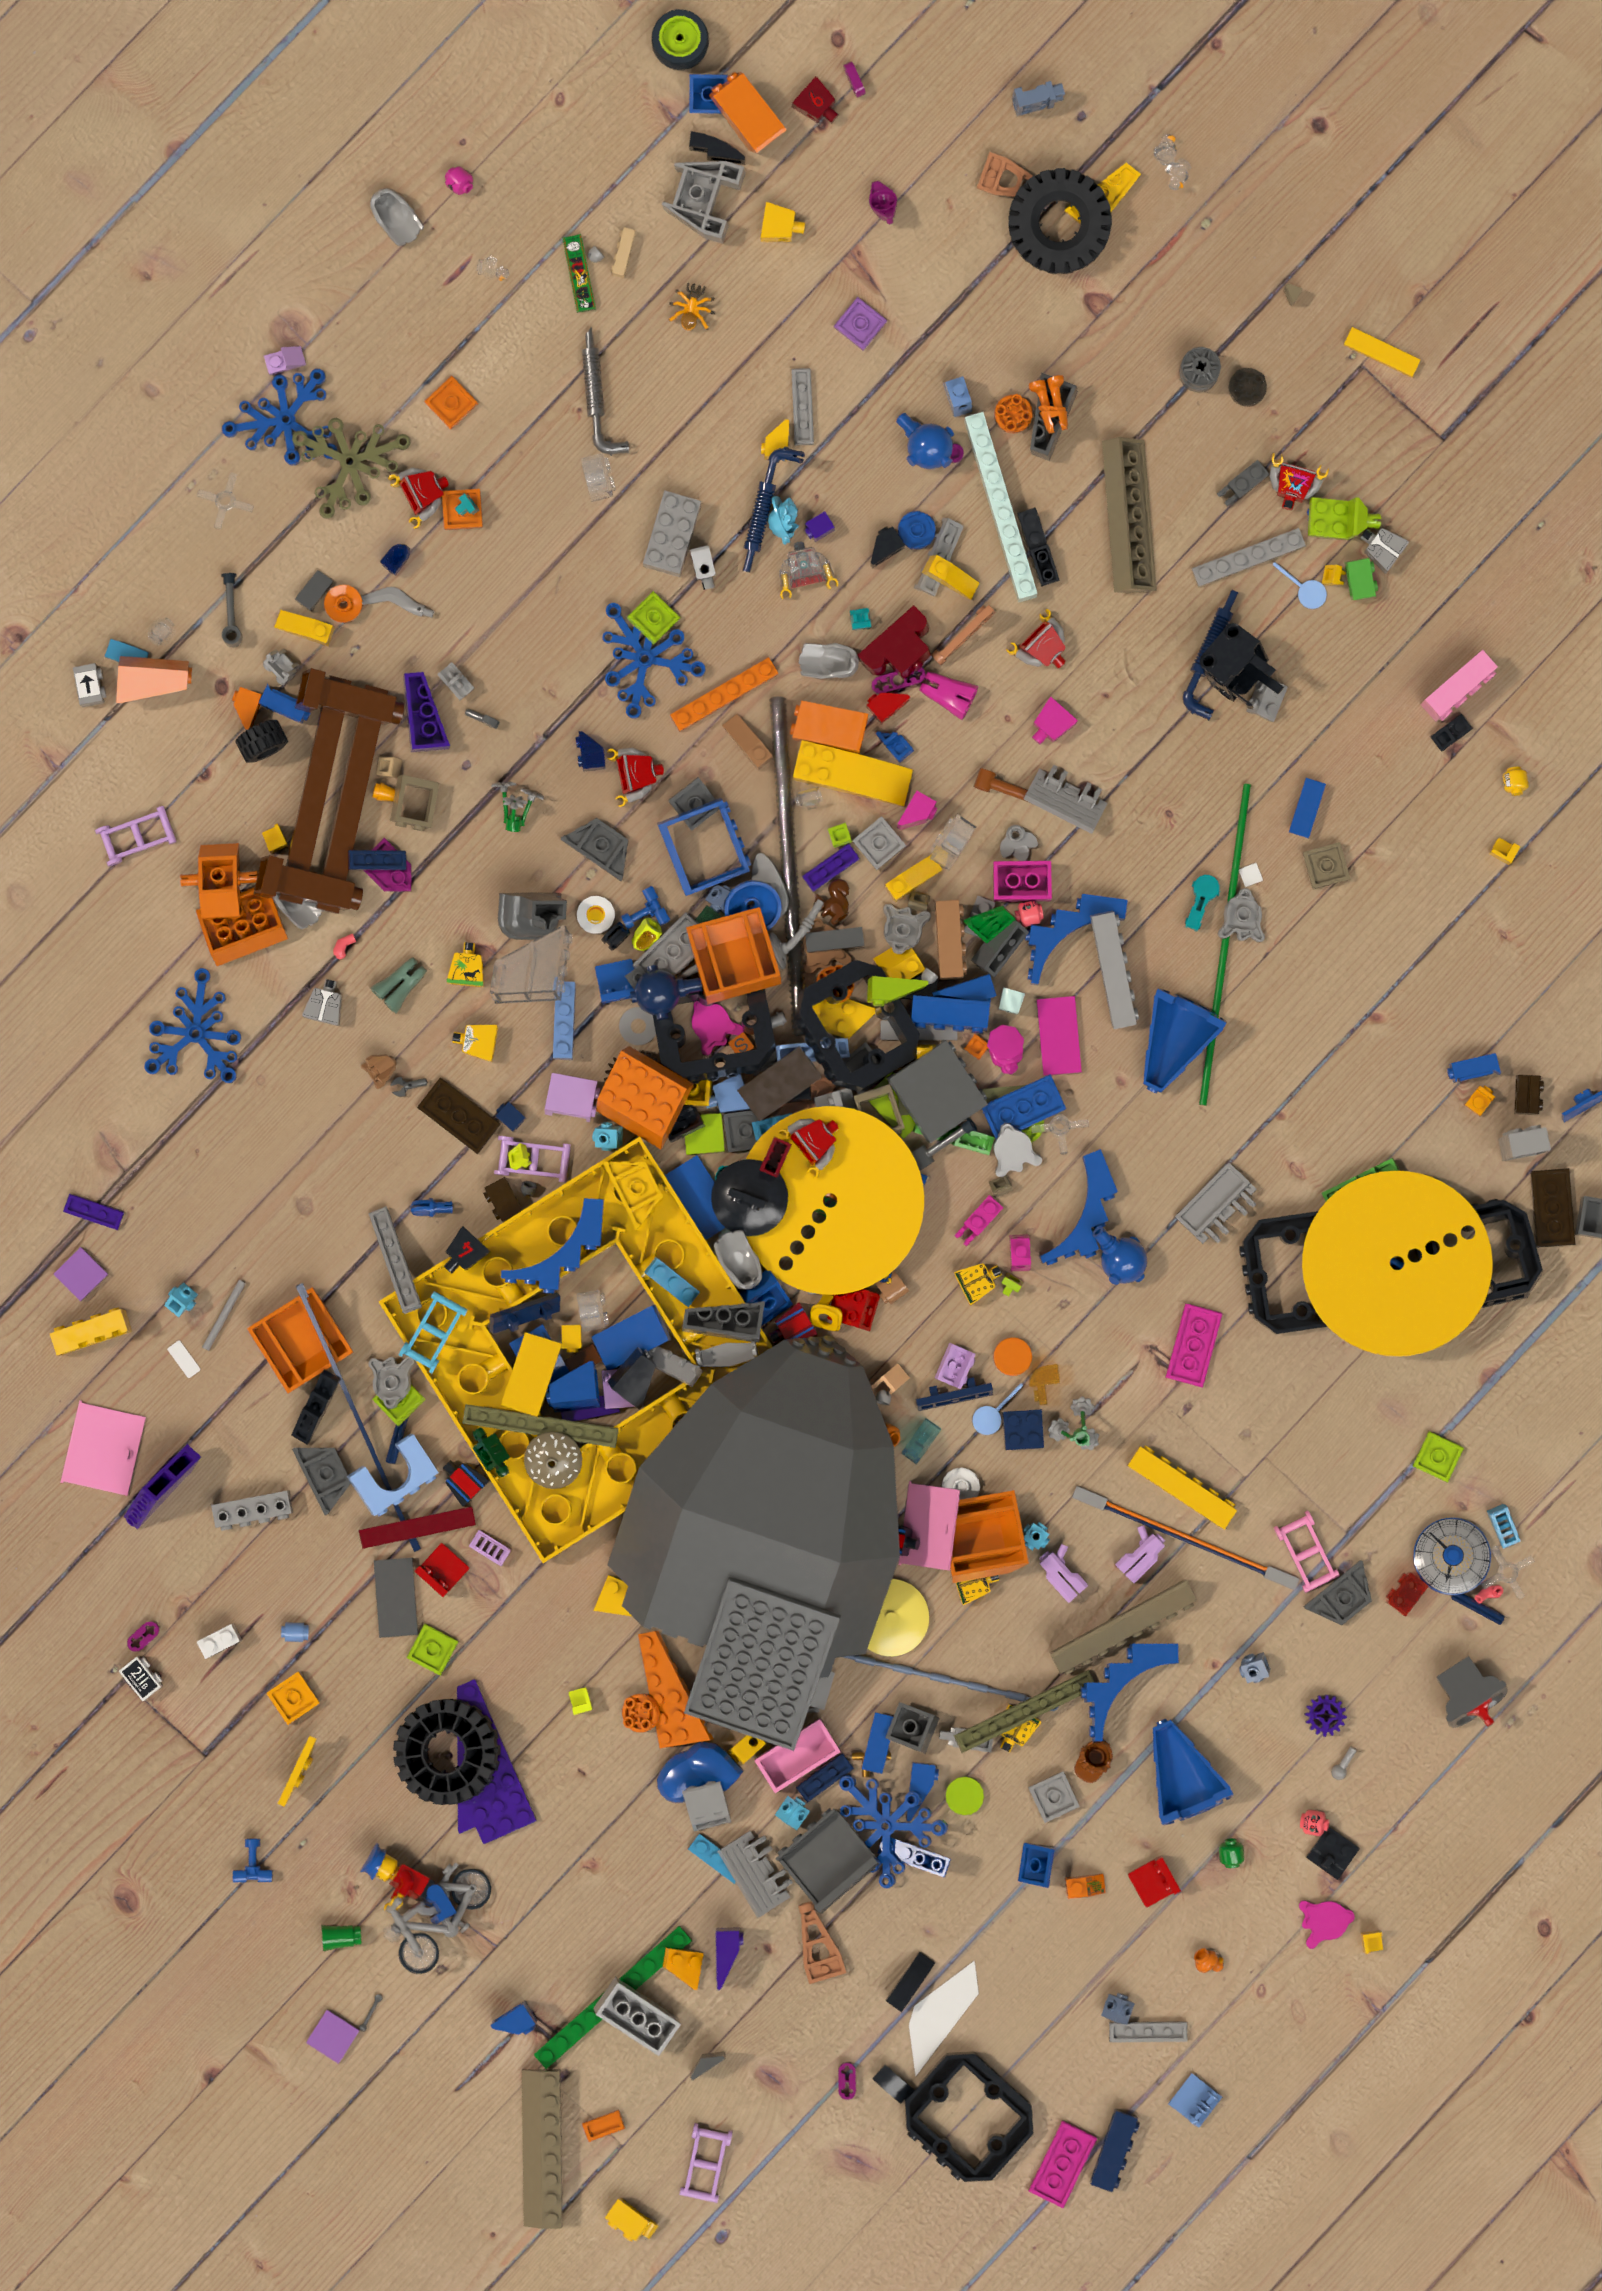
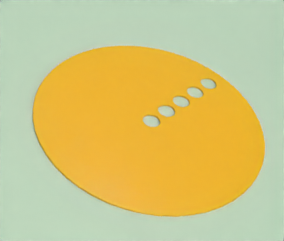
M822 1106L805 1109L787 1116L770 1127L755 1143L746 1159L763 1161L774 1136L781 1140L786 1137L784 1131L781 1134H778V1131L788 1129V1126L800 1119H814L815 1121L820 1119L825 1125L831 1120L836 1122L839 1129L833 1133L836 1141L833 1143L835 1151L832 1159L823 1170H820L818 1177L813 1179L816 1175L815 1170L812 1169L807 1174L808 1169L812 1166L791 1138L786 1140L792 1146L779 1172L788 1189L789 1197L786 1213L779 1224L769 1232L758 1236L746 1237L762 1266L767 1271H771L776 1278L794 1288L824 1295L846 1294L859 1291L889 1275L900 1265L914 1245L920 1231L924 1213V1188L921 1173L915 1158L904 1141L894 1130L877 1118L862 1111L840 1106ZM828 1193H832L837 1197V1204L832 1208L826 1207L823 1203V1198ZM816 1209L825 1211L826 1220L823 1223H816L812 1219V1214ZM811 1225L814 1227L815 1235L813 1238L805 1239L802 1236L801 1229L803 1226ZM796 1240L801 1241L804 1245V1251L799 1255L793 1254L790 1250L791 1243ZM788 1256L793 1260V1266L790 1270H782L780 1268L779 1260L782 1257Z
M1384 1171L1369 1174L1348 1183L1334 1193L1319 1209L1308 1229L1302 1253L1303 1279L1308 1297L1316 1313L1329 1329L1341 1339L1361 1350L1378 1355L1412 1356L1426 1353L1448 1343L1464 1331L1474 1320L1487 1297L1490 1287L1492 1251L1488 1234L1479 1215L1471 1204L1452 1187L1433 1177L1416 1172ZM1464 1226H1472L1475 1229V1236L1472 1239L1462 1237L1461 1229ZM1448 1233L1456 1235L1458 1239L1457 1244L1453 1247H1447L1443 1242L1444 1236ZM1430 1241H1435L1440 1246L1439 1252L1435 1255L1426 1252L1425 1246ZM1411 1249L1421 1251L1422 1258L1419 1262H1411L1408 1259V1252ZM1395 1256H1399L1404 1260V1267L1400 1270H1394L1390 1266V1260Z

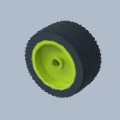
M676 9L665 13L657 20L652 31L651 40L654 54L663 65L670 69L688 70L695 67L702 61L708 50L709 37L707 28L700 17L691 11Z

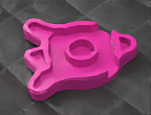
M699 1001L694 1003L692 1028L701 1040V1052L703 1055H710L715 1046H725L727 1044L725 1038L727 1034L738 1036L743 1032V1027L732 1022L728 1013L720 1005L704 1006Z
M1302 1900L1299 1903V1909L1305 1915L1302 1927L1304 1929H1311V1934L1306 1940V1946L1310 1949H1314L1321 1941L1333 1940L1342 1936L1348 1925L1355 1918L1351 1910H1347L1333 1901L1312 1904Z

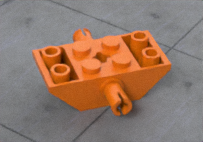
M239 843L200 845L198 873L181 874L180 878L182 880H180L181 887H199L202 919L240 917L241 883H256L258 871H240Z

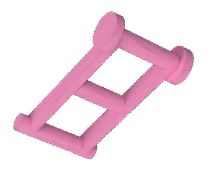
M1309 1511L1304 1512L1306 1516L1280 1529L1278 1526L1273 1527L1280 1541L1284 1540L1305 1583L1302 1586L1305 1593L1340 1576L1337 1569L1333 1571L1312 1528V1525L1315 1523ZM1306 1524L1316 1545L1295 1555L1286 1534ZM1320 1552L1329 1573L1309 1582L1299 1562Z

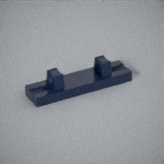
M555 1292V1294H549L490 1314V1331L493 1334L507 1329L513 1332L519 1330L518 1325L539 1318L544 1320L552 1319V1314L560 1312L561 1296Z
M973 1377L967 1379L968 1388L938 1394L937 1386L929 1387L931 1396L916 1399L918 1411L992 1396V1384L976 1386Z

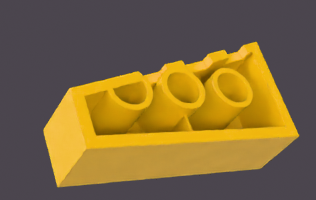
M117 1307L109 1310L107 1314L101 1315L99 1313L90 1316V1320L83 1322V1319L72 1322L70 1327L65 1328L63 1325L54 1328V1332L50 1333L56 1355L60 1356L132 1332L126 1310Z

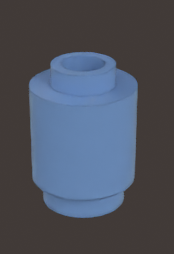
M285 1622V1626H281V1638H285V1642H303V1640H308L309 1625Z

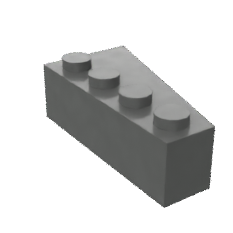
M1041 373L1040 380H1045L1050 406H1054L1047 379L1052 376ZM1064 381L1060 387V395L1063 407H1066L1068 417L1078 389L1076 385ZM1038 397L1030 451L1032 455L1050 461L1062 428L1059 424V416L1053 417L1051 420L1054 424L1055 433H1048L1040 415L1041 411L1038 409L1041 406Z
M765 1301L685 1309L682 1331L750 1342L755 1340V1342L759 1343Z

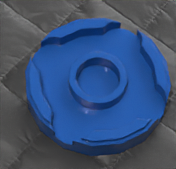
M909 512L903 516L899 523L898 535L905 546L910 549H923L930 545L935 537V523L929 515L923 512Z

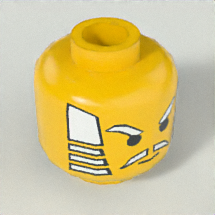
M1521 767L1506 769L1502 776L1504 790L1507 793H1511L1512 796L1522 795L1523 791L1529 787L1527 772L1522 770Z

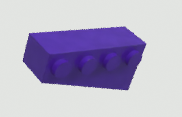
M424 672L404 673L403 681L411 752L449 749L450 744Z

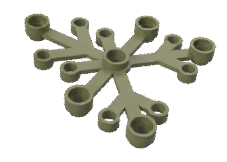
M332 418L328 423V429L331 433L335 434L342 452L341 454L328 448L323 436L324 430L321 426H315L312 430V434L316 437L317 442L309 439L303 431L295 432L292 437L294 445L298 447L306 445L314 449L302 452V461L310 462L313 458L325 454L340 461L342 467L336 483L326 487L320 486L315 490L317 498H324L325 495L330 494L327 503L322 504L319 509L320 515L325 519H329L334 515V504L337 497L340 500L339 506L341 509L347 510L350 508L351 501L346 497L343 489L348 473H350L357 492L355 501L361 506L367 505L370 502L371 496L368 491L364 490L357 470L368 474L372 479L379 477L380 470L377 467H369L361 463V461L368 459L385 467L389 472H395L398 468L397 462L394 460L388 461L378 455L397 448L406 450L410 446V438L405 434L397 436L395 441L375 448L379 437L384 433V427L377 424L373 427V434L365 452L357 454L361 444L366 440V433L358 431L355 434V441L349 451L342 432V420ZM333 422L339 423L338 429L333 428ZM376 427H380L382 429V432L380 434H377L375 432ZM319 428L322 431L321 435H316L314 430ZM359 433L364 435L363 440L357 439ZM298 435L304 437L302 442L297 441L296 437ZM401 438L406 439V445L400 444ZM305 453L310 454L311 457L309 460H305L303 458V455ZM351 458L353 464L348 465L346 459ZM390 463L395 464L394 470L389 469L388 465ZM371 470H377L378 475L372 476ZM318 489H322L324 491L323 496H319L317 494ZM361 494L366 495L367 499L365 501L360 500L359 496ZM342 501H348L349 506L343 507ZM329 507L331 513H324V508Z

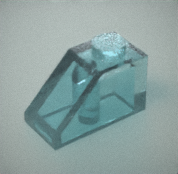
M925 1418L901 1454L917 1465L941 1431V1428Z

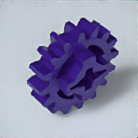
M1325 1694L1324 1699L1318 1695V1701L1311 1699L1313 1705L1306 1706L1309 1712L1304 1713V1715L1309 1717V1719L1305 1723H1311L1309 1729H1316V1735L1322 1732L1323 1737H1326L1327 1732H1329L1333 1736L1334 1730L1340 1732L1339 1725L1345 1726L1342 1719L1347 1718V1716L1342 1715V1712L1346 1708H1340L1339 1706L1342 1702L1338 1701L1336 1703V1697L1334 1696L1329 1700L1327 1694ZM1322 1703V1707L1318 1711H1314ZM1330 1703L1336 1707L1338 1713L1330 1709ZM1325 1710H1327V1713L1334 1717H1327L1326 1721H1324V1718L1317 1715L1324 1714ZM1313 1718L1321 1722V1728L1315 1724ZM1333 1720H1337L1335 1725L1329 1728V1724Z

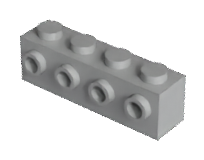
M289 1490L211 1505L215 1528L220 1527L221 1531L232 1529L234 1524H239L240 1527L249 1526L251 1521L258 1520L259 1524L270 1522V1517L277 1516L278 1520L289 1518V1514L293 1513Z

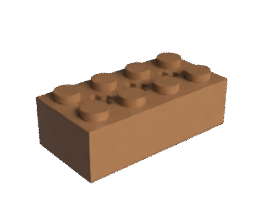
M959 900L936 901L935 916L939 981L962 980L963 975L967 973L966 962L962 961V956L966 954L965 943H961V937L965 935L964 924H960V918H963V904L959 905Z

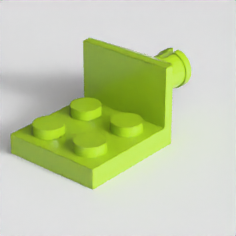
M1312 497L1309 503L1308 536L1349 540L1366 528L1379 529L1381 522L1378 520H1381V514H1369L1367 507L1358 497L1349 501Z

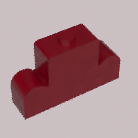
M913 605L858 654L859 662L873 675L884 673L887 664L902 679L907 678L912 672L918 671L931 656L929 647L920 639L929 631L926 617Z

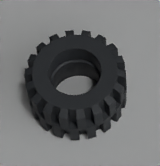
M268 720L244 731L235 742L245 762L254 763L270 757L283 749L288 743V739L278 720Z

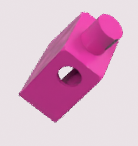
M1050 697L1033 724L1038 731L1032 736V739L1039 745L1046 738L1055 742L1075 726L1078 720Z
M1009 1235L1011 1272L1030 1271L1029 1235Z

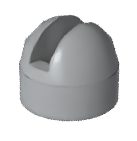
M596 246L592 247L588 252V258L591 262L597 263L604 258V255Z
M928 968L923 971L921 976L922 980L929 981L928 984L934 983L938 978Z
M881 1390L877 1393L875 1399L879 1404L890 1405L891 1395L888 1391Z

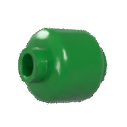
M1235 1838L1225 1839V1842L1219 1845V1861L1226 1868L1239 1867L1244 1862L1243 1844Z

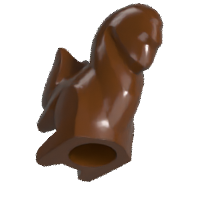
M842 879L833 880L829 884L828 892L831 897L826 901L815 893L814 904L817 899L824 902L819 912L823 911L821 914L822 918L830 915L833 926L845 919L849 914V903L846 896L849 895L850 888L848 883Z

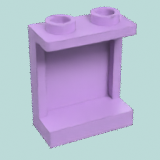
M552 1073L545 1105V1115L552 1116L553 1113L584 1118L586 1122H590L591 1117H595L596 1106H593L594 1100L598 1099L600 1088H597V1081Z

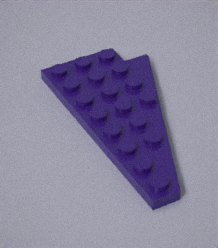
M473 1679L457 1686V1700L466 1701L469 1705H475L481 1709V1713L484 1716L487 1715L492 1721L491 1727L497 1730L476 1680ZM498 1730L499 1738L496 1740L497 1745H501V1755H498L497 1761H500L498 1770L493 1773L494 1779L490 1785L484 1787L485 1790L478 1796L458 1803V1833L461 1834L476 1827L483 1845L537 1821ZM458 1736L457 1766H460L464 1759L463 1753H465V1750Z

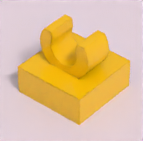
M1325 565L1321 584L1327 586L1343 585L1344 582L1340 581V576L1346 575V572L1342 570L1343 566Z

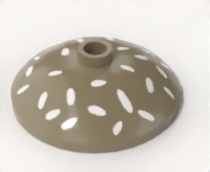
M554 1431L545 1432L536 1436L529 1443L524 1456V1464L528 1475L535 1483L545 1488L558 1489L569 1485L577 1478L582 1467V1453L577 1443L568 1435ZM554 1461L555 1466H550L548 1462Z

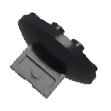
M746 1159L734 1162L727 1166L714 1182L711 1193L713 1211L719 1222L731 1232L743 1230L746 1236L762 1235L775 1228L786 1213L789 1197L786 1183L780 1173L776 1178L760 1171L759 1169L763 1161ZM766 1163V1166L768 1168L776 1170L774 1167Z

